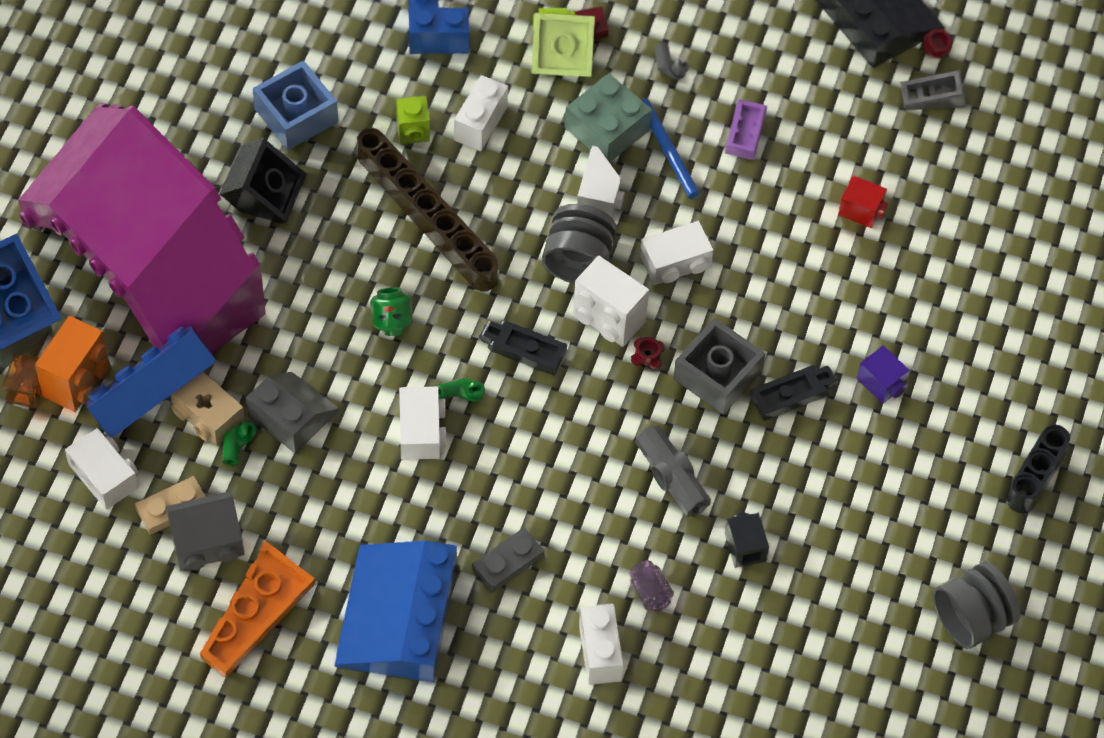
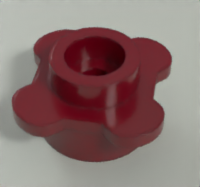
M652 337L638 338L634 341L636 349L635 354L631 356L633 365H647L652 369H657L662 365L660 356L665 350V345L661 341Z

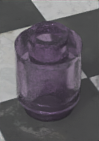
M650 560L635 565L629 572L631 577L630 584L644 608L657 612L668 607L674 592L659 566L654 565Z

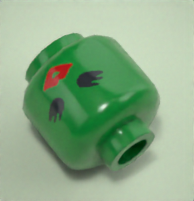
M389 287L377 291V295L370 300L373 326L378 330L384 331L386 336L401 335L404 333L403 329L412 324L411 299L407 293L402 292L401 288Z

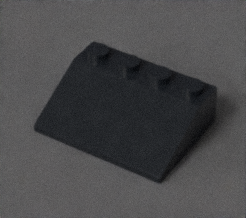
M815 0L872 68L922 43L923 38L929 31L934 29L945 30V26L922 0Z

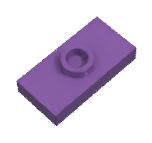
M738 99L725 147V154L755 160L767 105Z

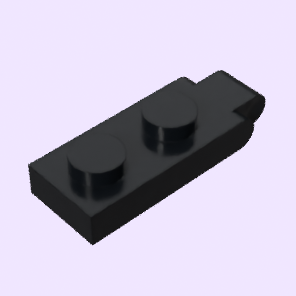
M501 320L499 324L487 321L479 335V339L482 342L489 344L488 349L490 351L554 376L567 352L568 344L505 320Z
M815 365L752 388L750 389L749 396L763 421L826 397L830 393L829 389L835 387L838 381L829 366L817 369Z

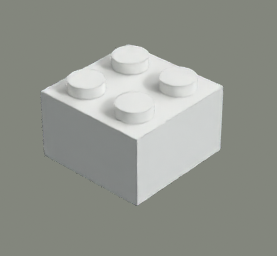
M598 255L575 280L573 314L581 323L591 325L600 331L606 340L616 342L624 347L646 322L649 289Z

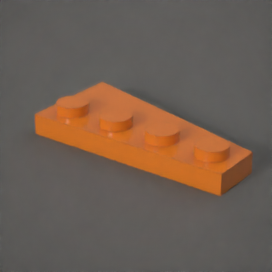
M264 541L254 564L250 565L245 574L246 578L239 590L235 591L224 616L220 617L200 652L201 659L225 678L230 675L315 585L314 577L267 541Z

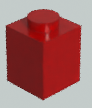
M853 175L841 197L838 215L872 229L876 219L882 220L888 208L889 202L884 201L887 188Z

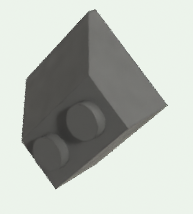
M292 371L268 376L246 397L248 417L295 454L339 412L338 407Z
M232 491L166 506L180 571L185 569L198 570L206 564L218 561L231 562L239 556L245 555Z

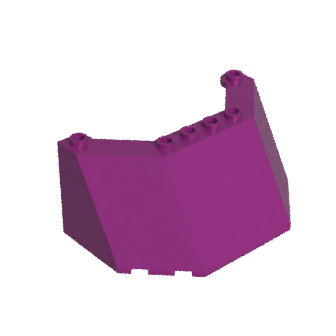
M106 103L96 106L18 199L21 209L19 217L28 229L33 227L39 231L45 227L54 229L60 236L64 234L69 239V244L74 252L79 256L84 255L89 260L91 269L97 276L103 275L109 281V286L119 298L124 297L153 346H157L158 349L169 341L167 337L173 331L180 327L186 329L191 325L213 353L266 315L261 264L255 254H247L240 243L245 237L232 215L224 216L217 204L222 200L218 191L135 106L124 108L123 105L112 104L108 107Z

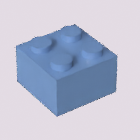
M304 60L252 88L255 111L287 151L339 122L337 100Z

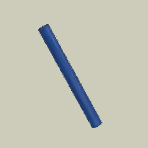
M648 98L642 99L641 101L652 109L650 128L688 198L694 199L698 197L700 192Z

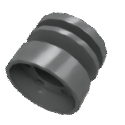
M567 204L559 207L554 212L549 230V238L546 240L542 255V264L546 271L558 279L575 284V280L598 255L609 262L610 251L612 250L617 230L615 221L606 212L593 206Z
M987 561L980 562L973 569L964 571L961 579L958 577L952 578L933 590V603L940 621L952 639L965 649L977 646L989 639L992 632H1001L1005 630V627L1014 625L1020 619V606L1010 583L999 569Z

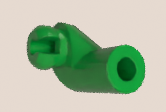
M468 378L436 385L438 387L439 399L458 397L469 402H477L485 394L483 383Z
M245 421L226 432L223 438V464L227 466L238 464L239 449L248 444L256 435L257 429L252 422Z

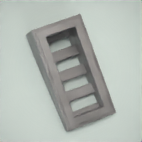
M960 70L900 82L905 110L966 106ZM947 88H954V92L948 93ZM929 89L930 96L924 97L923 90ZM935 89H941L942 94L936 95ZM911 90H917L918 99L912 100Z

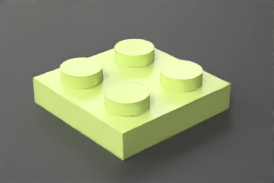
M534 13L531 74L591 77L595 16Z

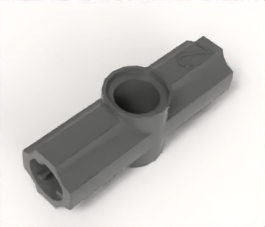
M652 425L644 429L636 437L635 443L652 466V473L659 487L663 491L668 490L686 517H695L703 513L711 504V499L694 476V469L689 458L684 452H677L660 426Z

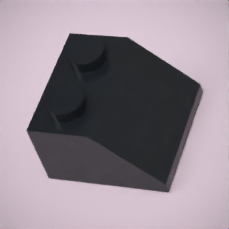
M265 138L240 146L219 195L242 213L284 224L289 218L307 173Z

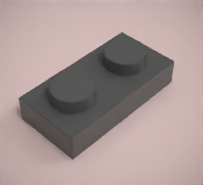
M522 528L472 563V570L493 593L543 558L544 550L529 532Z

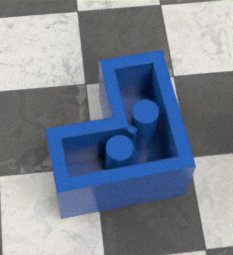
M408 0L409 54L469 53V8H438V0Z

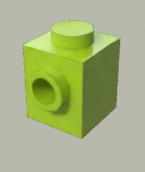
M426 96L396 99V121L400 144L430 142V119Z

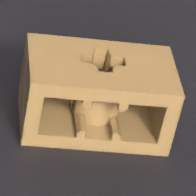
M204 372L171 395V409L174 414L182 421L188 420L201 439L205 441L209 439L216 446L223 442L226 432L236 425L245 422L243 406Z

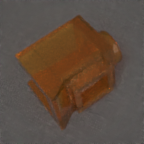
M14 354L2 385V389L8 391L5 399L7 403L34 409L38 408L36 397L41 396V389L35 363L39 357Z

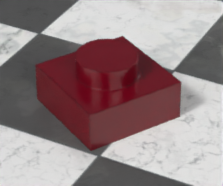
M602 6L575 11V15L595 16L593 40L608 37L609 29Z

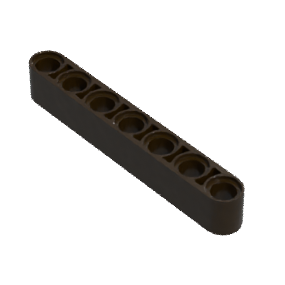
M366 128L360 131L357 136V152L361 165L473 288L482 292L492 290L498 282V260L495 255L380 130ZM462 249H467V250H469V251L463 252V251H460V250H462ZM481 270H486V271H489V272H487V273H482V272H479V271H481Z

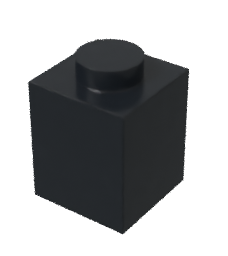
M759 512L753 514L738 513L728 518L725 537L734 568L766 562L769 544Z

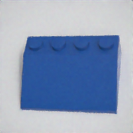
M17 233L0 241V350L62 320Z
M425 540L360 545L334 667L434 683L456 572L457 545Z

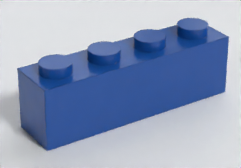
M191 325L186 329L180 327L173 331L167 337L169 341L159 349L157 346L150 348L141 356L142 361L133 368L130 365L124 367L114 376L116 378L114 382L107 387L102 384L88 395L90 399L86 401L87 409L109 437L113 438L216 362L212 352Z

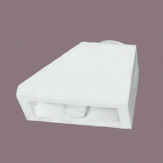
M592 146L578 192L577 204L596 207L613 218L615 209L621 210L625 192L620 191L621 178L598 147Z

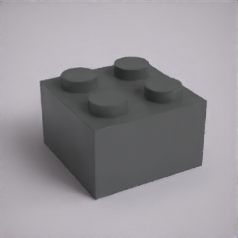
M714 318L675 360L673 379L724 415L762 373L765 352Z

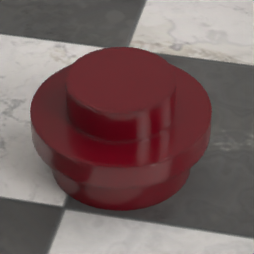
M931 30L923 38V48L933 58H944L952 49L951 36L945 30Z

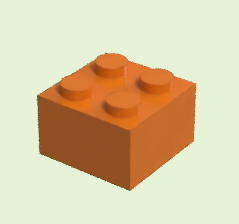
M70 315L35 363L42 397L75 413L82 403L85 404L90 399L88 395L93 391V386L98 379L105 377L110 366L102 330Z

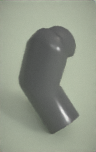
M666 43L657 44L654 50L658 70L674 80L684 78L685 74L689 71L687 62H681V59L673 61L670 56L669 45Z

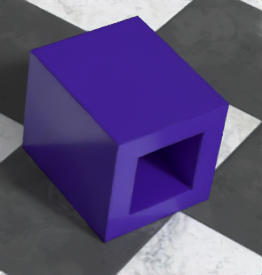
M882 345L860 363L857 380L884 404L891 397L896 399L904 393L908 387L907 379L910 370Z

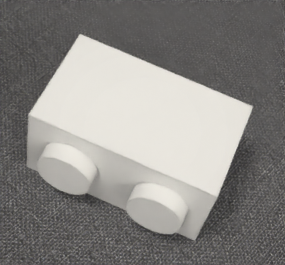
M480 75L454 119V141L482 152L508 107L507 85Z
M699 221L641 239L640 258L653 285L663 282L671 283L681 276L690 273L698 274L711 267L713 248Z
M399 387L401 460L440 459V446H446V427H439V418H445V399L438 398V387Z
M98 428L65 449L69 466L106 510L138 489L136 479L138 470L129 458L124 460L118 453L119 448L113 438L105 437Z
M614 604L580 607L579 629L588 685L621 682L623 661Z

